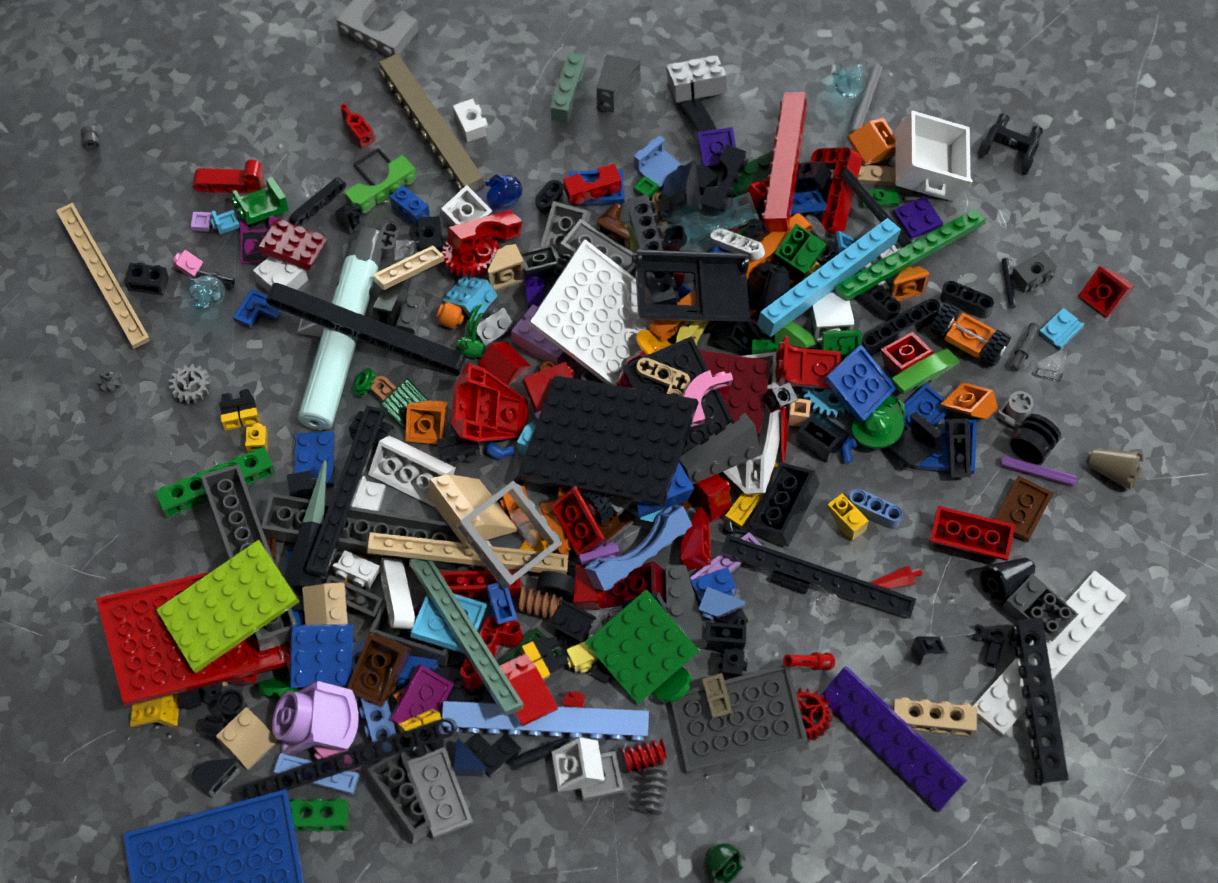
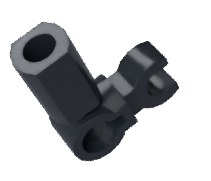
M977 624L974 630L981 632V634H973L972 639L977 642L985 640L987 643H990L986 651L984 665L996 668L1002 650L1001 646L1005 642V632L1001 629L987 630L982 625Z

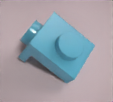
M215 210L212 211L213 218L210 220L213 228H217L220 235L240 228L234 210L217 215Z

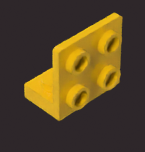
M178 693L133 704L130 726L138 727L158 722L171 728L176 727L179 713Z

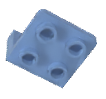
M661 136L651 140L644 149L637 151L634 156V169L643 177L646 176L657 183L659 189L664 186L667 175L677 170L679 165H682L664 150L665 139Z

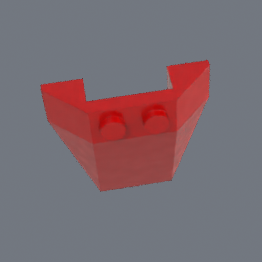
M469 363L466 364L453 387L451 425L460 438L474 442L519 438L525 426H527L528 400L486 369Z

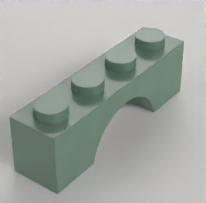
M568 52L550 107L551 120L563 123L569 122L575 91L578 83L582 82L586 69L585 55Z

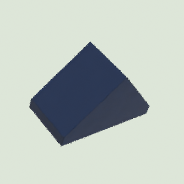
M458 739L455 747V775L485 777L487 775L486 767Z

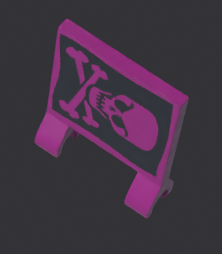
M276 216L269 217V228L276 221ZM240 218L241 265L261 264L269 256L257 252L258 247L270 229L249 230V225H247L244 218Z

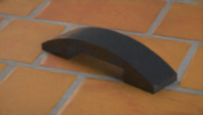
M691 93V100L677 102L683 114H687L697 132L717 129L703 104L698 98H694V94Z

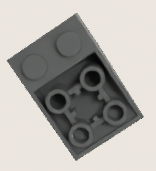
M1034 574L1007 599L1002 607L1016 621L1042 618L1045 638L1052 642L1078 616L1075 610Z

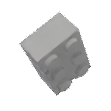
M717 55L666 65L667 82L676 103L691 100V83H693L695 99L727 93V76Z

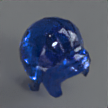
M495 174L485 182L486 186L491 187L487 192V202L495 211L503 206L516 204L522 197L523 187L515 176Z

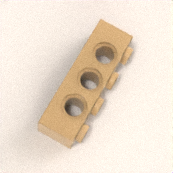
M905 697L894 700L892 710L916 732L974 737L977 731V707H973L971 704L952 705L946 701L932 703L926 699L911 701ZM915 711L919 716L912 717L909 712ZM935 713L939 716V719H933L929 714ZM956 715L959 721L952 720L950 716Z

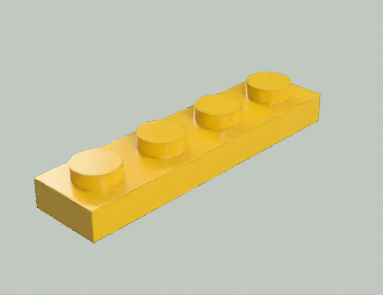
M777 463L774 464L768 485L778 467ZM743 492L727 512L725 519L733 522L734 525L741 529L756 510L764 493L746 495Z

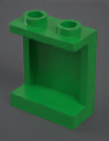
M273 177L266 179L267 188L243 196H239L236 190L232 191V205L234 209H238L240 218H244L247 225L288 211L286 196Z

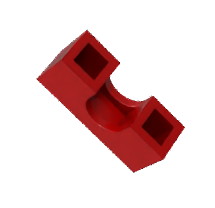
M615 163L597 168L598 180L593 183L584 181L581 174L563 178V187L570 206L622 191V180Z

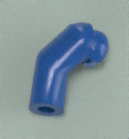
M494 443L486 445L487 454L497 460L515 454L512 445L503 449Z

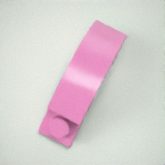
M709 370L697 376L689 384L684 397L695 398L699 402L691 427L704 424L705 416L701 406L702 397L711 390L731 385L733 381L731 372L726 374L725 372H720L712 377Z

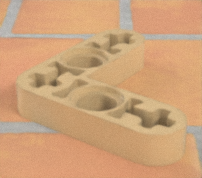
M641 358L637 362L636 371L640 376L669 387L667 394H676L684 397L690 384L688 374L649 358ZM645 363L648 364L649 369L643 371L642 366H644ZM654 366L657 367L654 375H651ZM665 370L669 376L666 379H661L658 376V372ZM680 378H684L685 383L681 385L679 391L676 389L678 385L677 380H680Z

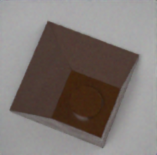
M610 216L597 220V230L630 250V235L620 220L613 219Z

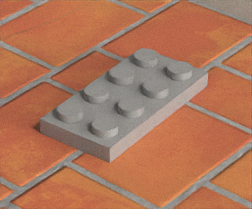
M445 747L427 753L420 758L407 761L431 823L430 830L434 839L473 824Z

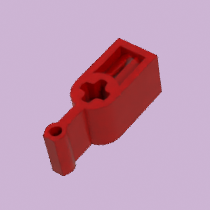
M341 104L342 118L347 121L349 134L361 149L375 142L374 132L363 117L358 113H351L347 104Z

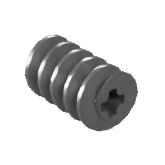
M659 768L645 769L646 776L643 778L644 784L641 786L642 792L639 795L641 799L638 801V809L647 814H662L663 811L658 809V806H664V802L659 799L666 798V795L661 791L668 790V787L663 785V783H669L670 781L669 778L665 777L668 772Z

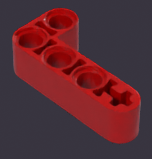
M247 160L244 170L196 169L192 188L198 192L232 193V191L236 190L237 193L249 194L261 190L264 181L262 164L257 160Z
M490 616L485 620L479 632L493 657H495L501 644L516 647L523 641L521 626L519 622L514 620L498 625L494 618ZM466 657L460 673L464 687L474 690L481 685L482 680L468 657Z

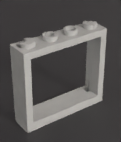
M514 480L455 525L456 529L503 589L510 586L562 544L559 535L552 531L548 526L546 518L538 513L535 504L524 495L522 487L516 484ZM507 493L510 494L549 545L548 548L513 575L510 574L470 522Z

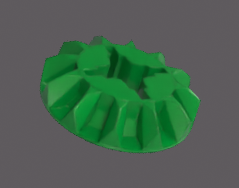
M366 368L358 374L354 382L355 395L362 397L371 389L376 377L374 370Z

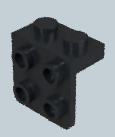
M915 411L910 415V428L904 431L901 437L894 444L890 445L889 448L910 467H916L942 448V433L937 427H933L926 417L919 415Z

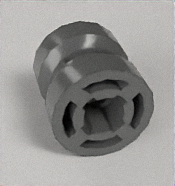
M95 126L83 127L81 129L82 148L85 150L98 149L100 146L98 138L99 129Z

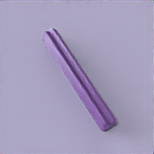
M1003 456L1000 463L1001 467L1074 487L1077 481V476L1008 456Z

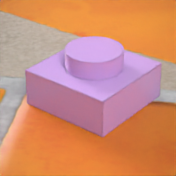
M193 212L191 230L210 232L212 213Z

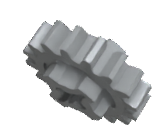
M185 364L183 370L177 368L178 373L171 374L173 379L169 380L171 385L169 388L174 398L178 397L179 402L185 399L187 404H189L190 400L197 403V398L203 400L202 395L209 394L208 389L211 388V379L207 370H202L200 365L195 368L194 364H191L190 368H187Z

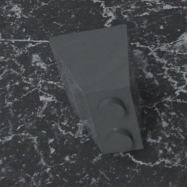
M606 54L597 85V109L605 112H615L640 85L641 61Z

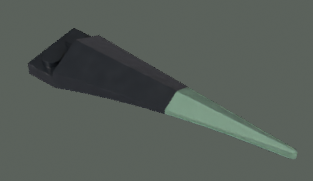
M326 460L323 461L284 579L299 600V603L291 607L293 612L304 613L302 587L322 584V576L307 573L306 567L324 522Z

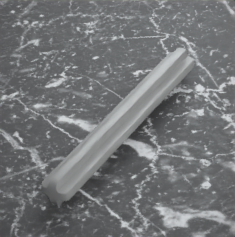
M879 64L872 66L849 130L851 134L863 125L882 71V66Z

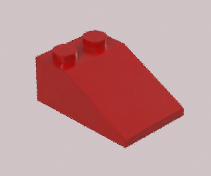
M527 654L500 665L503 673L524 704L523 709L512 713L522 727L558 710L541 674Z

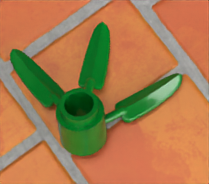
M481 304L477 305L469 319L466 337L463 336L462 340L459 339L456 350L474 359L477 357L482 358L485 347L484 343L475 339L476 330L483 313L478 315L472 329V338H469L473 321L482 306Z

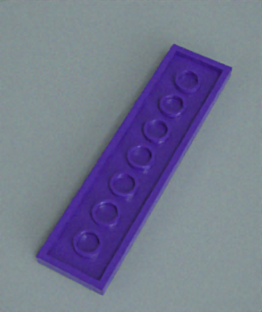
M847 666L842 668L821 694L825 697L823 701H829V707L938 812L949 803L967 782L960 773Z

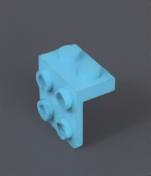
M466 276L458 280L456 285L447 292L443 301L444 303L450 302L462 307L469 318L477 305L481 304L482 306L474 319L475 321L478 315L484 313L498 295L488 280Z

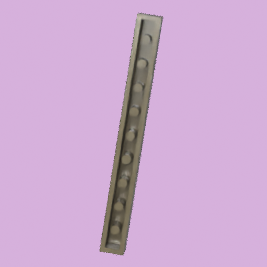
M397 53L380 61L379 74L383 80L386 79L390 91L395 92L398 103L403 104L407 116H411L414 126L421 130L422 138L429 142L431 151L438 155L440 164L447 168V174L451 179L455 180L457 189L461 191L467 185L473 192L484 188V177L399 54Z

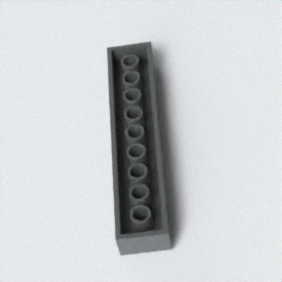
M239 464L201 475L203 489L228 560L257 540L262 543L273 560ZM291 608L254 633L260 651L290 642L291 625H297Z
M270 493L261 525L265 538L296 543L310 499ZM325 502L324 519L330 505L328 502ZM351 507L336 550L380 558L402 559L404 562H410V559L413 558L367 553L370 532L462 542L447 522ZM432 560L435 566L451 570H456L457 563Z

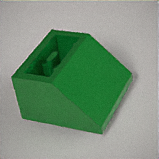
M796 223L776 250L775 255L791 270L804 278L826 250V243Z

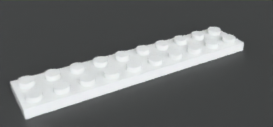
M1096 571L1088 577L1066 602L1078 613V616L1053 642L1046 638L1052 680L1127 596ZM1028 657L1031 665H1037L1035 658ZM1016 658L973 706L977 707V717L1002 737L1021 717L1027 706L1026 699L1022 696V686L1024 684L1023 678L1019 677L1018 668L1021 666L1019 658ZM1031 677L1032 683L1039 686L1040 680L1037 677Z

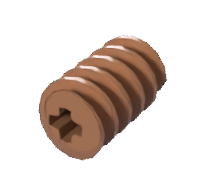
M523 586L518 600L519 609L521 612H524L527 608L528 614H532L534 611L536 616L542 613L544 618H547L550 614L551 619L557 607L561 605L562 596L556 601V594H553L551 599H549L548 592L541 597L540 590H538L536 595H533V588L526 593L525 586Z

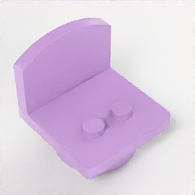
M319 681L298 692L287 691L284 693L276 705L272 721L275 738L282 740L281 753L293 756L314 745L341 751L348 749L355 738L358 727L357 702L352 690Z

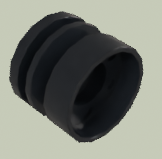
M1029 414L1020 425V429L1009 440V446L1023 461L1041 465L1061 439V432L1048 418L1039 414Z

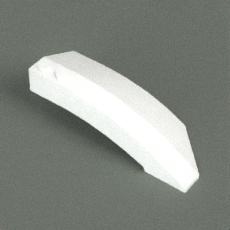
M776 352L743 356L771 361L767 393L774 388L782 386L778 385V378H775V368L778 366L779 361L776 360ZM766 403L760 436H757L761 455L723 471L746 495L765 493L779 447L781 410L771 413Z

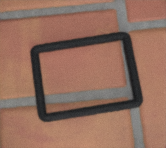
M379 148L373 150L372 152H370L369 154H367L366 156H364L363 158L354 163V167L356 168V170L367 180V182L371 186H375V184L358 167V164L365 161L377 152H379L380 155L388 163L392 162Z

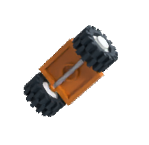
M948 302L944 303L934 318L935 320L930 331L945 338V341L976 358L983 351L981 359L995 366L1004 354L1005 349H1007L1011 336L998 329L994 330L965 313H962L956 321L960 308Z

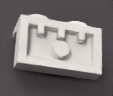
M363 476L352 507L379 511L386 486L369 482Z
M344 551L338 563L334 562L332 566L338 578L351 580L356 586L361 588L364 586L369 589L380 571L379 565L347 551Z

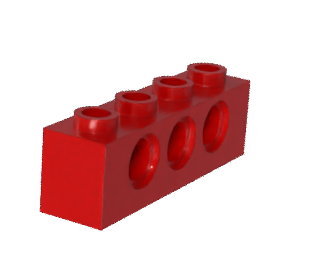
M489 570L441 571L442 577L453 594L469 599L488 598L485 587L498 583ZM508 570V571L510 572L511 575H513V574H515V573H516L517 571H519V570ZM521 577L508 586L511 598L519 597Z

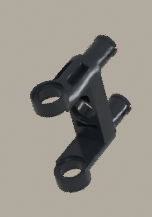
M1001 113L996 124L991 126L986 139L982 141L977 155L985 157V155H988L993 142L1025 153L1021 171L1029 173L1039 147V139L1043 129L1039 127L1036 132L1038 126H1033L1029 137L1005 128L1010 117L1006 114L1003 120L1004 113Z

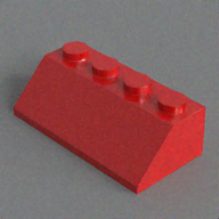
M938 506L932 525L930 542L1008 561L1016 525Z

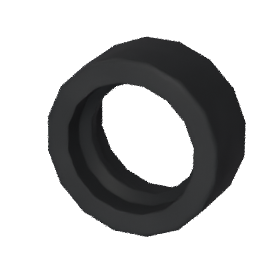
M542 571L539 573L536 589L540 590L542 594L548 592L550 597L556 594V598L562 596V599H568L573 596L576 581L571 576L560 572Z

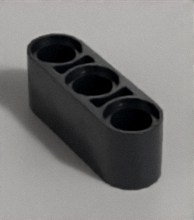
M947 281L943 284L940 295L942 302H948L960 308V310L979 318H987L991 315L994 300L991 296L955 281Z

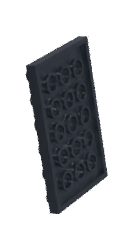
M692 336L642 357L685 372L690 377V383L700 374L709 371ZM641 358L622 366L631 388L667 394L669 387L644 378L637 373V362ZM645 363L644 366H642L643 371L649 369L648 364ZM654 366L651 375H654L657 367ZM665 370L658 372V376L661 379H666L669 376ZM680 378V380H677L678 385L676 389L679 391L681 385L685 383L684 378ZM718 389L711 390L702 397L701 406L705 416L704 424L690 427L681 456L698 444L703 445L709 439L708 437L714 433L717 435L725 430V426L729 423H735Z

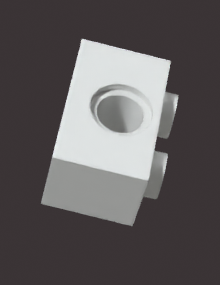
M473 99L453 105L454 117L466 142L487 136V121L481 117L480 106L476 105Z

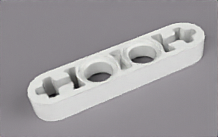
M717 229L710 235L715 246L717 245L733 253H748L751 260L760 259L765 255L762 243L731 231Z

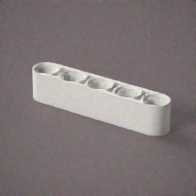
M382 558L380 562V576L391 628L412 629L414 625V611L403 560Z

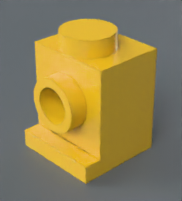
M254 423L251 427H246L245 446L248 453L265 447L266 451L268 450L266 426Z

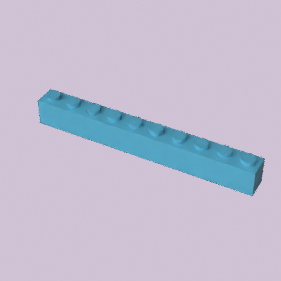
M888 218L762 310L757 326L768 336H773L833 291L835 285L856 274L896 244L901 229Z

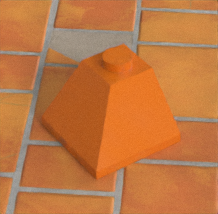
M920 266L904 269L894 280L891 295L898 301L925 294L930 275L929 272Z
M964 382L940 404L942 408L988 419L998 409L993 390Z
M429 400L407 404L405 442L437 444L438 439L445 438L448 421V402Z

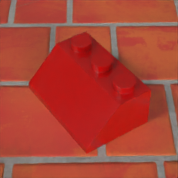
M573 487L550 505L578 557L581 554L596 550L605 543V538L577 487Z

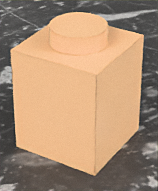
M798 399L791 404L788 425L801 427L809 418L811 400Z

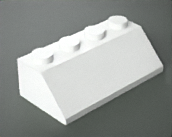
M387 436L378 443L368 475L435 507L428 497L430 479L446 474L453 475L456 468L396 438Z

